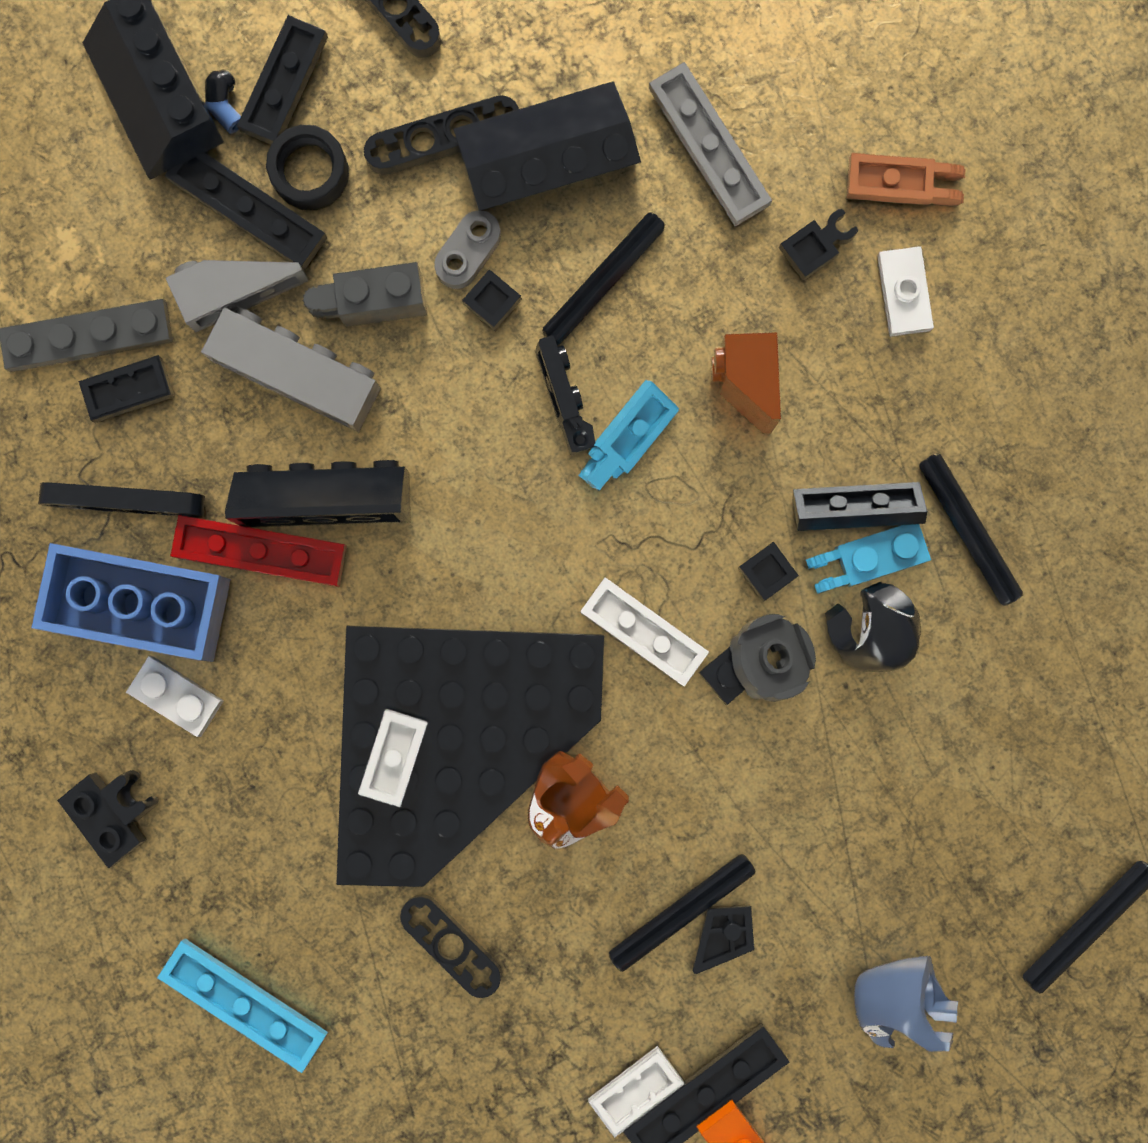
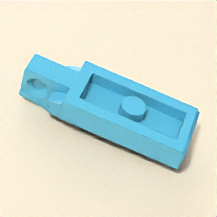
M645 380L596 440L594 447L588 453L592 458L578 476L589 486L600 490L611 476L617 479L623 472L628 474L677 414L679 407L653 382Z

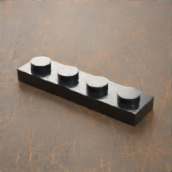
M205 152L169 169L165 174V177L171 183L289 262H298L303 270L307 268L327 239L325 232Z
M761 1023L685 1080L681 1088L623 1132L631 1143H684L699 1131L697 1125L729 1101L733 1100L734 1103H737L790 1063V1061Z

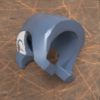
M931 956L897 960L867 969L859 975L854 990L856 1015L861 1029L871 1037L875 1044L881 1047L894 1048L895 1041L891 1038V1034L894 1030H897L929 1052L950 1051L953 1043V1033L935 1032L927 1020L925 1010L935 1021L957 1023L958 1001H951L946 998L935 976Z

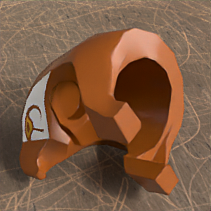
M559 751L542 765L528 808V823L540 842L553 849L566 848L586 836L615 825L619 821L624 806L629 802V796L618 785L609 791L604 783L592 772L593 763L580 753L574 758Z

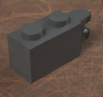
M417 262L333 274L334 283L318 285L317 288L314 286L313 288H308L302 300L305 303L304 306L307 307L313 317L317 319L340 317L345 327L428 315L423 277Z

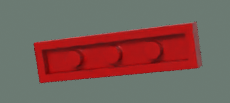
M178 515L170 557L340 587L347 545Z

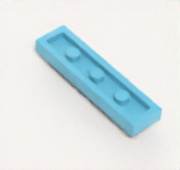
M187 939L180 941L157 977L301 1073L306 1069L328 1034L326 1030Z

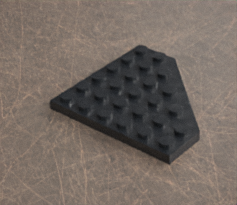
M347 625L336 885L424 887L537 781L543 764L559 751L567 753L601 721L604 635ZM386 709L427 721L400 807L358 794Z

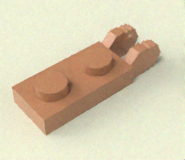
M851 153L848 165L846 199L958 206L964 201L962 191L933 188L934 179L943 181L961 180L965 178V169L961 164L935 162V159Z

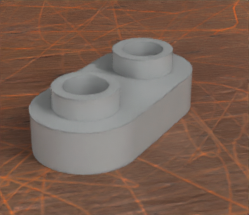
M486 211L468 213L438 252L434 263L435 271L440 282L446 287L461 289L470 285L498 247L501 231L497 219L492 214ZM477 225H482L487 228V231L483 236L478 237L472 234V229ZM457 258L463 262L462 267L458 270L448 268V263L452 259Z

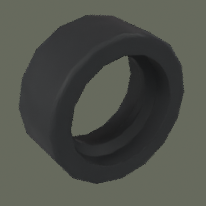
M297 125L284 130L274 139L267 152L266 170L271 184L287 204L300 210H318L330 206L342 195L348 183L349 166L340 143L329 131L316 125ZM307 145L318 146L324 149L332 162V173L329 179L320 187L309 191L298 190L292 187L284 175V163L287 157L296 149Z

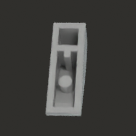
M203 260L198 263L197 261H189L178 266L174 274L166 277V281L185 323L195 332L216 324L224 307L235 313L238 312L239 308L247 310L309 281L298 262Z

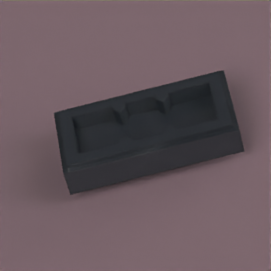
M159 355L78 381L90 420L94 423L175 397L163 359Z

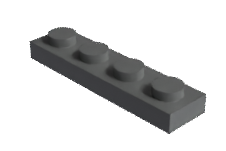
M164 299L0 328V344L4 369L9 372L174 343L168 306Z

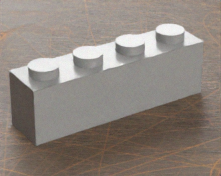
M225 307L223 308L201 351L204 356L213 363L359 433L381 389L376 380L372 379L375 374L373 371L355 362H352L350 367H347L335 361L337 355L334 352L318 344H314L313 348L310 349L297 343L300 337L281 326H277L275 331L260 325L262 318L246 309L239 308L238 312L235 313Z

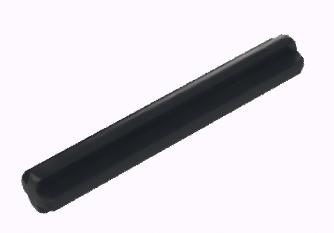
M649 212L547 322L542 330L545 337L554 335L557 345H560L664 231L665 223L653 212Z
M936 453L921 461L919 468L1000 604L1003 606L1009 605L1023 596V591L942 455Z
M738 855L610 950L609 958L620 972L625 971L755 874L756 871L752 863L745 855Z
M1137 861L1023 974L1024 981L1032 990L1039 994L1043 993L1148 890V863Z

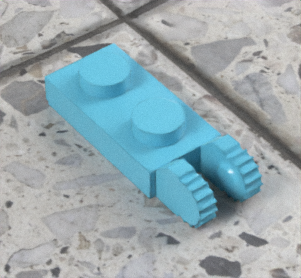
M919 524L901 525L839 545L835 547L836 550L806 559L809 569H817L828 565L830 562L839 560L844 575L836 578L829 577L820 580L818 584L814 585L817 594L844 585L851 587L931 561Z

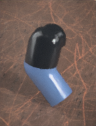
M222 69L212 71L205 80V105L225 130L232 134L239 130L237 124L241 118L239 113L228 103V92L233 91V85L236 82L230 71Z

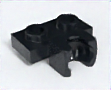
M134 770L121 774L107 786L96 772L89 774L57 800L107 868L115 866L147 840L134 822L140 820L156 807L159 802L156 796H151L145 801H136L132 797L131 788L140 778V774Z

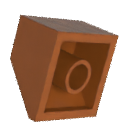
M777 332L725 334L721 346L714 348V357H711L712 382H719V394L762 434H771L781 420Z

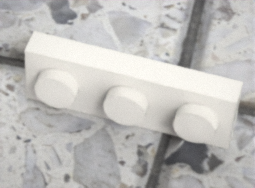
M607 578L603 579L580 611L585 617L683 687H685L709 653L705 648Z

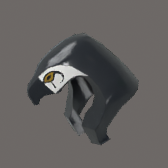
M879 582L866 587L860 592L863 601V617L859 644L852 637V617L846 608L838 603L825 613L828 633L834 647L843 661L856 670L863 672H890L902 669L917 654L921 635L919 612L911 599L892 584Z

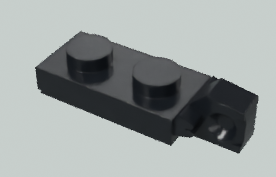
M554 335L539 339L535 353L570 455H575L591 450L595 444L593 425L582 420V417L579 415L578 410L583 409V403L578 387L576 385L570 386L565 372L570 370L566 349L563 345L557 347Z

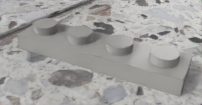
M683 62L649 83V91L734 226L736 227L769 207L772 199L686 63Z

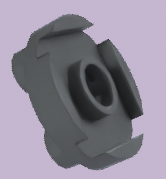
M768 614L756 618L745 624L739 634L735 635L730 642L735 674L745 688L747 695L753 699L781 701L795 697L806 689L809 684L806 681L809 678L810 670L815 669L816 655L811 638L798 623L792 624L788 620L782 619L785 616ZM769 648L772 652H779L781 660L776 662L777 669L768 662Z

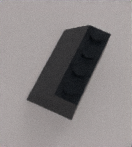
M108 0L104 2L82 43L147 177L151 180L167 172L169 169L223 144L224 141L153 1Z
M614 81L454 128L478 211L641 163L630 119Z
M395 460L374 461L373 468H357L356 462L331 463V469L314 470V464L312 463L289 464V470L272 471V466L265 464L248 465L247 472H234L225 508V519L239 526L250 528L411 522L410 473L406 467H399V461Z

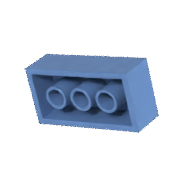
M50 543L31 628L200 661L214 662L231 579L205 572Z

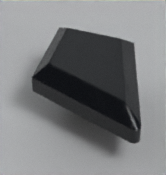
M750 905L707 909L692 968L694 974L701 973L754 951Z

